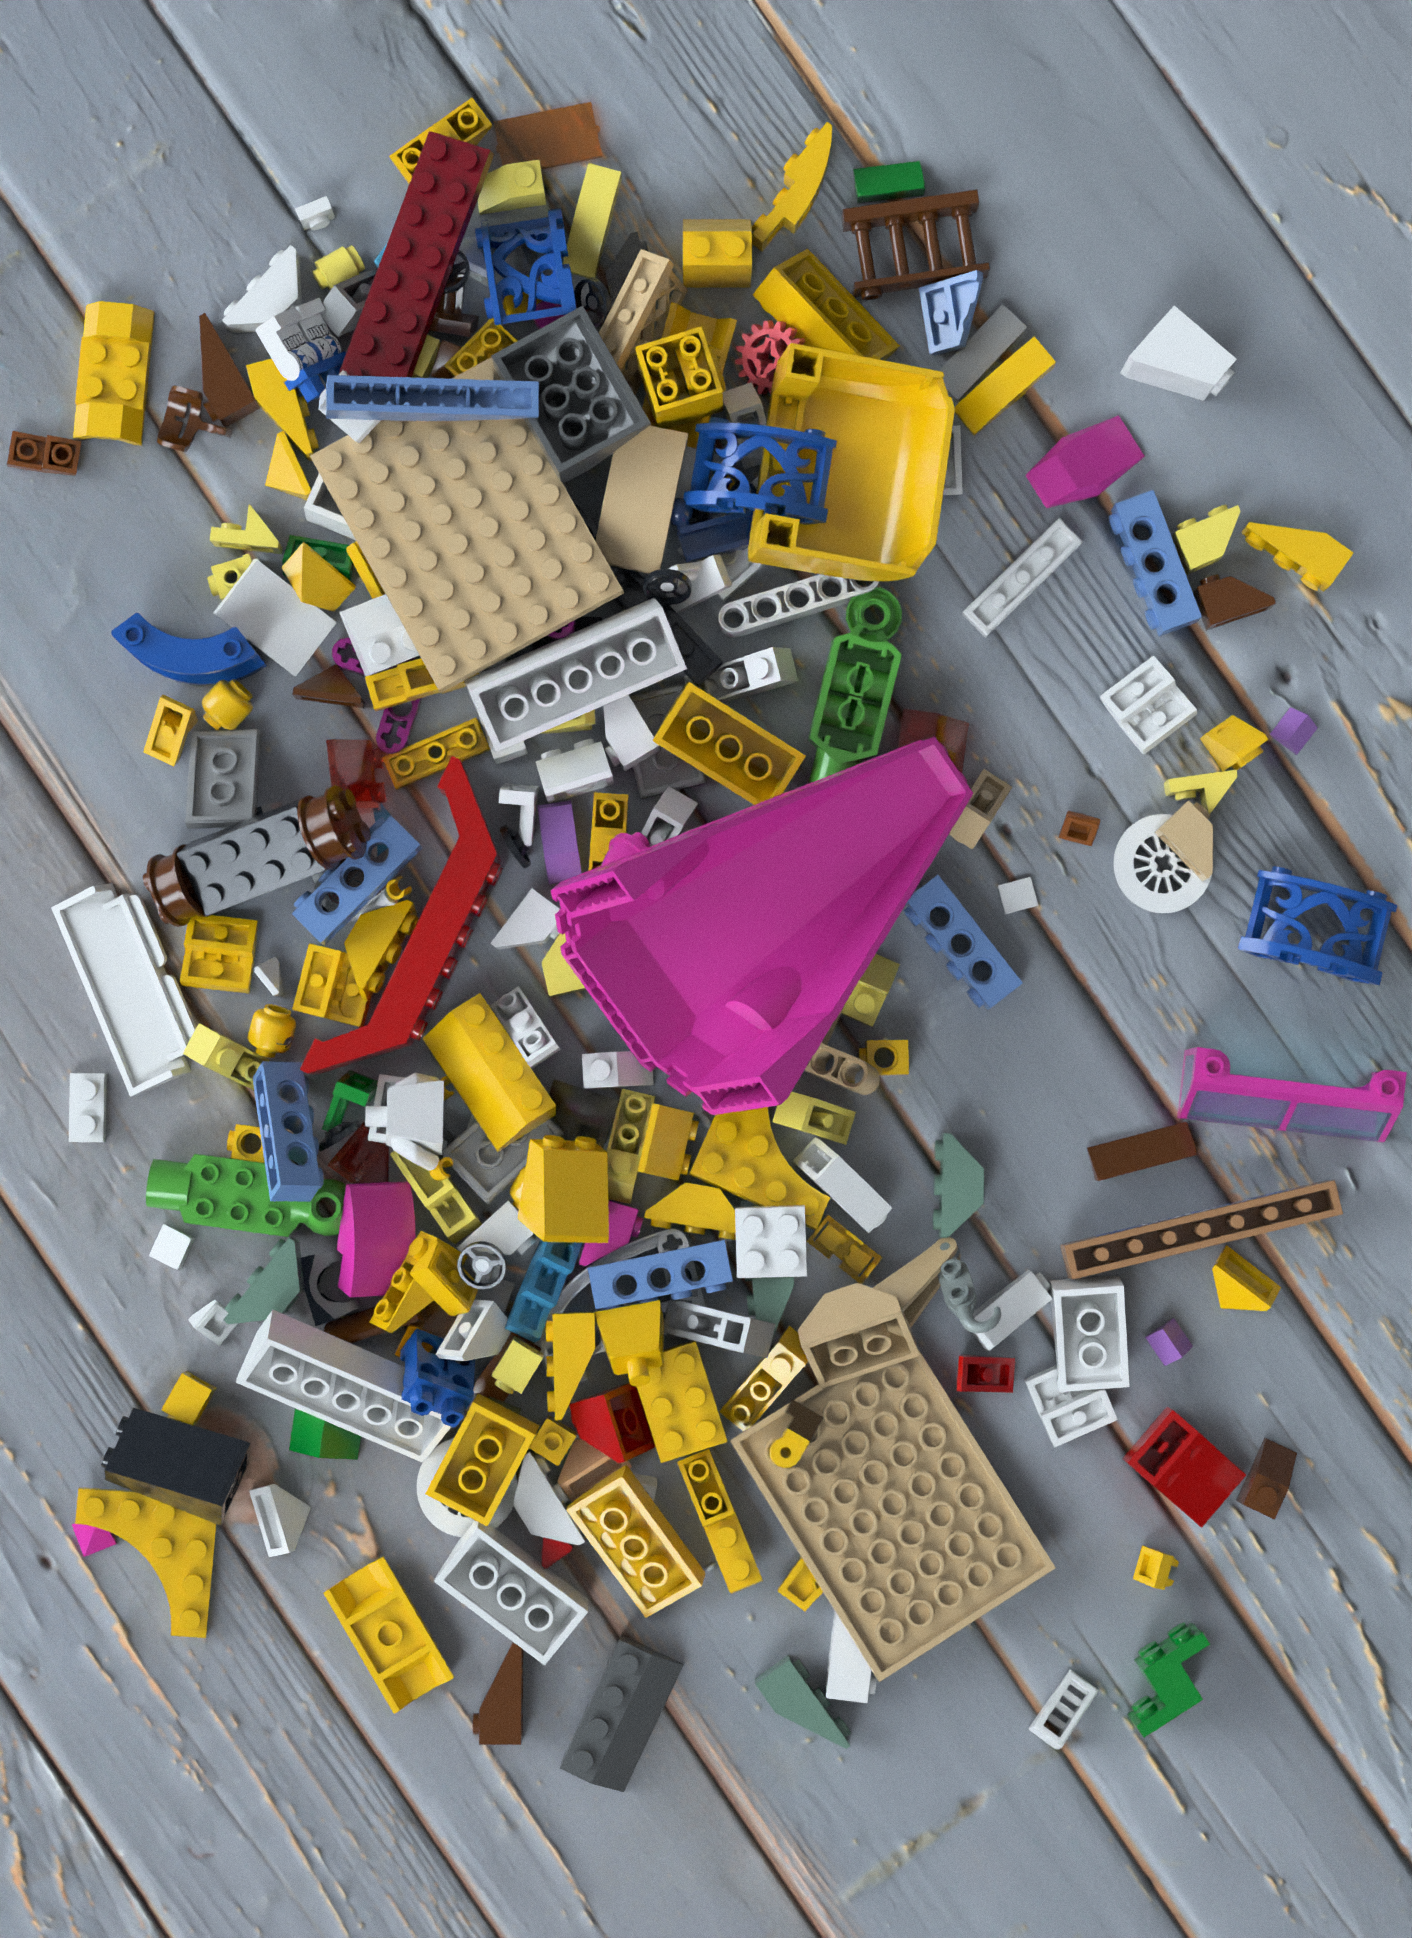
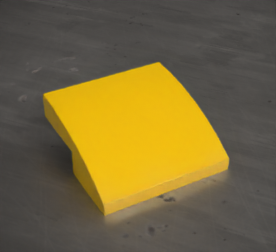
M196 915L191 917L187 924L184 940L185 954L180 976L181 986L249 994L256 950L258 920L215 915L208 917Z
M309 943L292 1010L363 1027L371 998L369 1001L362 999L347 953Z

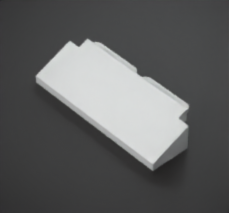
M113 883L92 886L51 907L130 1097L191 1072L183 1052L197 1027L176 978L173 975H167L163 965L167 961V956L142 897L133 895V893L123 894L118 897Z

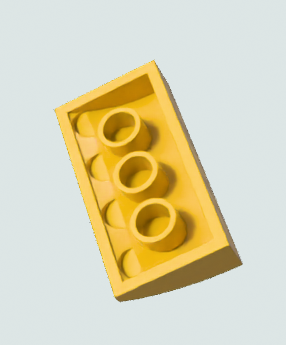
M627 1464L601 1480L567 1506L566 1511L645 1618L702 1586L706 1572Z

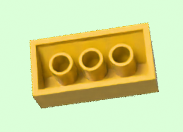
M808 248L775 266L752 294L767 313L771 314L777 321L786 322V330L789 327L796 328L797 333L794 338H804L806 342L803 345L884 361L900 347L891 335Z
M688 681L652 740L753 805L781 795L806 755Z
M481 993L451 1010L422 1038L497 1152L556 1115V1104L527 1064Z

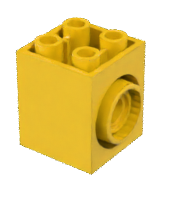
M702 326L635 347L637 368L656 427L669 429L723 412V392L726 391L725 381L714 347L712 345L708 346Z

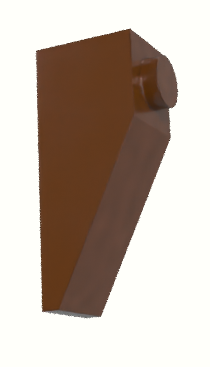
M203 313L199 316L203 392L208 399L203 405L213 422L219 419L224 427H228L260 409L206 313Z
M512 1642L480 1706L479 1713H473V1735H479V1745H521L524 1650L514 1642Z

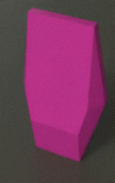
M1118 415L1062 437L1025 476L1044 506L1050 508L1097 497L1145 456Z

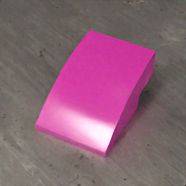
M409 1182L346 1184L336 1250L343 1254L338 1288L350 1298L385 1295L394 1273L401 1267L408 1254L410 1244L416 1239L414 1203Z

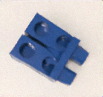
M417 1328L400 1351V1360L405 1362L404 1390L402 1391L401 1400L410 1403L411 1412L424 1416L429 1415L433 1411L441 1414L443 1424L453 1428L457 1427L464 1418L465 1410L474 1400L475 1359L462 1361L460 1364L455 1360L439 1359L436 1353L444 1339ZM422 1342L433 1346L430 1352L423 1348Z

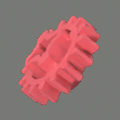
M766 320L763 322V327L760 324H753L751 326L753 334L743 333L741 335L746 342L745 345L736 346V350L742 353V358L736 359L735 364L743 365L744 368L738 376L749 377L747 384L752 383L754 388L758 386V394H767L768 391L771 394L777 361L790 343L803 345L806 342L804 338L795 339L797 329L789 327L786 330V322L777 321L774 325L772 320ZM765 337L764 343L760 346H756L758 342ZM769 353H771V356L775 357L774 363L771 359H768Z

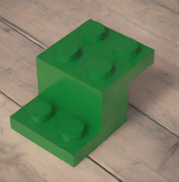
M1183 1622L1168 1631L1169 1637L1159 1644L1153 1641L1145 1645L1138 1651L1140 1656L1134 1659L1156 1694L1153 1698L1145 1696L1136 1701L1131 1706L1133 1710L1127 1714L1144 1738L1203 1700L1181 1665L1183 1661L1210 1645L1203 1632L1193 1623L1186 1625Z

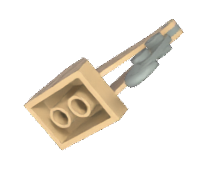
M951 1237L939 1239L922 1254L873 1288L855 1283L825 1293L797 1330L802 1349L821 1389L920 1356L911 1327L940 1286L947 1308L960 1319L961 1324L966 1330L972 1333H984L993 1329L999 1323L1001 1318L1000 1307L994 1308L993 1316L987 1321L978 1322L974 1319L973 1313L977 1302V1295L967 1264L960 1260L961 1253L955 1239Z

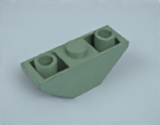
M941 1133V1140H935L934 1160L940 1161V1175H934L933 1193L934 1195H940L939 1209H933V1230H939V1237L948 1238L984 1204V1168L951 1133Z
M289 1237L287 1241L280 1239L269 1253L272 1259L264 1269L259 1266L247 1280V1283L251 1286L243 1296L237 1293L224 1309L228 1312L227 1316L223 1319L227 1324L266 1320L272 1310L282 1314H286L305 1291L300 1242L296 1238Z

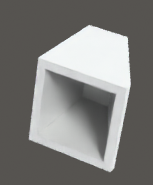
M1174 305L1131 353L1120 373L1126 378L1204 401L1210 393L1216 397L1227 385L1229 379L1235 373L1231 370V367L1237 359Z

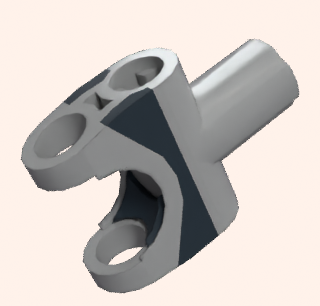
M331 1251L301 1258L305 1291L285 1315L294 1313L296 1320L315 1327L333 1321L361 1307L358 1298L347 1302L344 1300L336 1301L327 1297L321 1289L322 1274L328 1267L333 1265V1262L342 1260L343 1254L339 1251ZM263 1320V1321H257V1323H258V1324L263 1323L265 1320Z

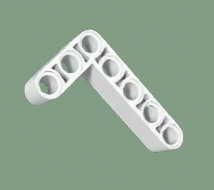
M819 574L727 603L719 612V629L727 637H741L847 604L852 597L874 590L878 586L879 581H873L870 586L862 587L856 583L855 579ZM827 582H834L839 585L841 593L836 597H828L823 593L822 586ZM795 592H801L807 596L808 603L803 607H795L789 601V597ZM763 602L771 603L776 609L775 614L768 618L760 616L757 612L759 604ZM732 612L740 614L743 618L741 626L737 628L727 626L724 622L727 614Z

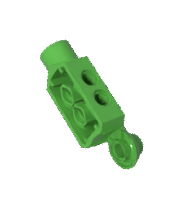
M876 587L869 593L854 596L850 599L846 608V621L850 633L837 636L831 642L807 740L817 749L809 783L863 762V759L874 757L878 753L902 656L887 641L898 631L902 622V609L897 598L891 592L881 587ZM875 607L879 609L882 614L880 624L872 625L865 620L864 612L867 608Z
M194 1154L188 1163L153 1159L147 1180L146 1206L180 1211L184 1223L292 1237L305 1223L314 1233L331 1236L339 1234L346 1184L335 1179H323L322 1187L318 1189L310 1202L270 1201L265 1163ZM323 1198H331L336 1204V1211L331 1217H325L319 1211V1203Z

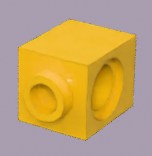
M908 1040L865 1041V1048H859V1059L875 1067L880 1076L908 1075ZM880 1048L888 1049L893 1055L892 1064L887 1068L879 1067L874 1061V1054Z
M236 1124L235 1131L230 1130L227 1139V1151H232L231 1158L265 1163L262 1141L259 1151L254 1154L249 1153L244 1146L245 1139L250 1134H256L261 1140L260 1127Z
M188 1371L183 1372L161 1410L168 1414L167 1418L196 1425L217 1388Z
M548 1415L529 1449L559 1466L578 1433Z

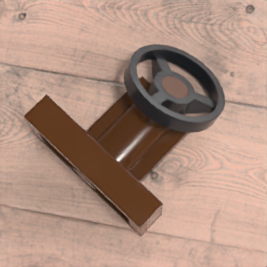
M459 250L457 255L464 261L453 265L429 330L470 337L478 329L479 316L462 313L465 284L470 275V266L467 257Z

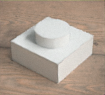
M327 196L295 208L304 231L310 228L313 231L322 229L329 225L330 220L335 219Z

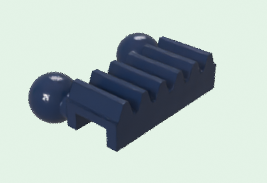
M740 481L736 482L730 491L737 490L740 486ZM749 482L751 493L756 494V487ZM675 498L671 523L677 526V535L686 563L704 560L712 555L731 554L736 550L742 551L748 548L753 511L749 510V508H746L745 514L732 513L690 525L689 521L693 515V508L686 505L683 498Z

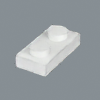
M70 1073L69 1142L106 1143L107 1074Z

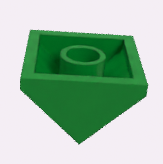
M295 1408L289 1451L317 1458L358 1460L361 1436Z

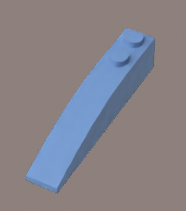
M327 375L326 419L470 421L539 417L538 381Z

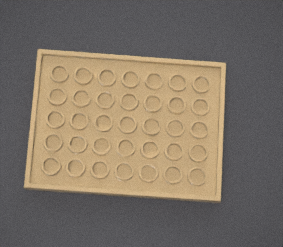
M492 357L452 378L501 380L494 368ZM524 418L470 421L381 420L360 443L347 435L310 455L440 693L624 594L622 587L563 483L557 477Z
M920 1351V1356L822 1389L818 1384L794 1399L824 1418L800 1460L790 1468L776 1466L769 1457L771 1444L783 1435L792 1419V1416L785 1413L789 1403L729 1440L878 1682H881L1056 1568Z

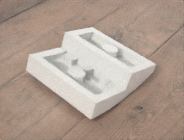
M1152 656L1100 696L1107 710L1143 755L1197 715L1195 706L1176 686L1175 679L1155 656Z
M1057 1365L1024 1379L1054 1448L1118 1420L1105 1389L1060 1392Z

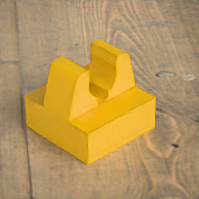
M1142 1546L1133 1579L1153 1588L1165 1590V1587L1172 1586L1174 1580L1168 1578L1171 1566L1178 1567L1179 1562L1172 1555L1151 1547Z

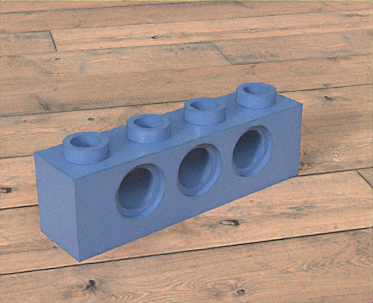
M1154 490L1115 503L1111 509L1112 515H1109V522L1114 534H1120L1124 546L1121 547L1122 557L1127 566L1132 565L1136 578L1133 579V585L1139 598L1144 597L1148 607V610L1145 611V617L1150 629H1156L1158 636H1162L1197 623L1202 616ZM1138 525L1144 526L1149 532V539H1137L1133 534V527ZM1148 557L1158 559L1161 563V571H1149L1145 566V559ZM1157 590H1169L1173 595V602L1171 604L1161 603L1157 598Z
M391 815L386 820L381 817L369 828L371 839L366 841V852L362 858L354 860L347 857L337 869H328L318 880L321 885L312 894L306 891L294 903L297 909L291 914L324 946L423 849ZM378 845H384L389 849L388 858L380 863L372 861V850ZM355 869L363 871L364 881L358 887L348 886L346 882L348 873ZM328 894H336L339 897V906L332 912H326L322 908V900Z
M938 874L912 894L906 903L907 908L903 912L915 927L921 924L928 935L924 939L936 954L942 951L949 960L945 964L947 969L957 981L963 978L970 987L967 994L978 1008L982 1005L987 1010L992 1008L1023 984ZM935 908L943 909L948 915L947 924L942 927L935 926L930 920L931 910ZM956 935L964 936L969 942V949L964 954L956 953L951 947V940ZM982 962L989 967L990 976L986 981H979L973 976L972 968L975 963Z
M262 1061L253 1076L270 1201L310 1202L318 1189L323 1185V1170L318 1168L317 1162L319 1143L317 1137L313 1136L312 1130L314 1110L312 1106H309L307 1097L309 1079L300 1070L302 1062Z
M725 1240L587 1268L595 1309L603 1308V1310L624 1307V1303L637 1301V1304L657 1301L658 1296L671 1294L672 1300L692 1297L691 1290L705 1287L706 1293L726 1290L725 1283L733 1281ZM691 1261H699L704 1267V1275L698 1281H690L685 1275V1267ZM656 1268H665L670 1273V1282L666 1287L657 1288L651 1283L650 1276ZM626 1274L633 1276L636 1280V1289L629 1295L619 1293L616 1288L618 1278Z

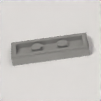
M1003 304L967 341L966 347L960 348L940 370L944 373L943 380L948 395L957 403L1027 329V326Z

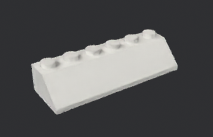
M652 598L576 631L565 638L553 641L466 679L464 682L495 751L499 752L686 670L687 667L662 606L655 598Z
M275 1310L271 1311L257 1331L236 1380V1383L422 1463L451 1428L443 1424L441 1414L431 1411L429 1415H418L411 1412L409 1402L401 1400L402 1391L404 1390L403 1376L405 1367Z

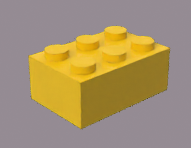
M692 1340L664 1349L663 1365L660 1368L649 1369V1383L637 1386L661 1463L728 1442L697 1342Z
M478 1393L425 1494L488 1527L540 1425Z

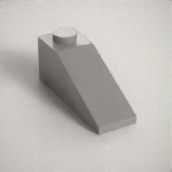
M671 1298L664 1321V1333L768 1358L775 1328L774 1323L680 1300H672Z

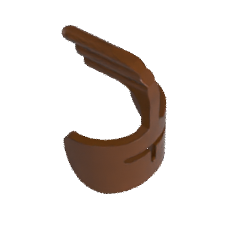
M174 385L169 392L167 409L162 426L158 432L157 443L165 447L187 452L194 440L195 434L199 430L231 438L233 430L203 422L201 419L202 393ZM191 403L186 429L182 438H179L184 422L177 421L175 417L185 418L188 404Z

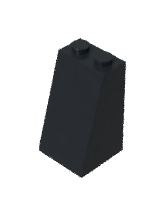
M133 1407L129 1418L123 1416L118 1425L116 1436H119L115 1448L109 1447L104 1455L101 1467L105 1468V1480L222 1526L249 1465L251 1443Z

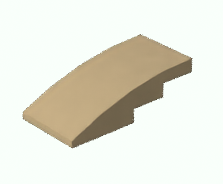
M650 425L613 452L596 536V543L610 566L648 574L661 569L688 433Z

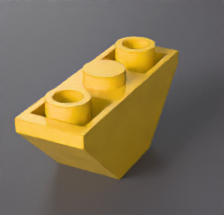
M472 97L392 153L389 158L407 183L410 184L429 131L477 146L492 128V123Z
M594 792L589 870L602 865L612 838L620 833H627L629 795Z
M409 900L361 914L344 942L358 990L365 1001H369L373 993L380 991L385 981L384 973L390 963H396L402 951V942L406 935L410 936L417 925L418 915L414 903Z
M685 1182L645 1211L644 1218L651 1219L650 1226L671 1229V1223L685 1225L684 1232L705 1235L707 1228L718 1230L719 1238L736 1240L735 1209L720 1188Z

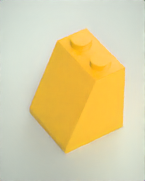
M683 219V285L686 288H751V219Z
M545 1135L543 1139H530L517 1219L543 1242L608 1243V1152L600 1147L595 1139L585 1136H578L575 1138V1141L564 1140L562 1137L555 1135Z

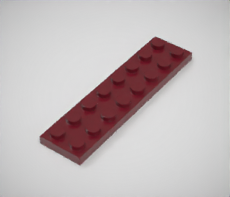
M432 131L428 132L339 374L344 370L350 376L412 378L495 155L491 150Z

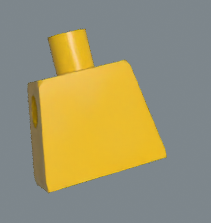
M660 1300L594 1312L599 1334L613 1373L616 1375L628 1373L629 1383L632 1386H643L649 1383V1369L660 1368L663 1365L664 1318Z

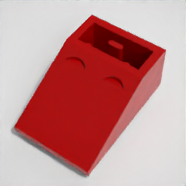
M1169 1407L1162 1411L1122 1458L1201 1528L1246 1477L1244 1472Z

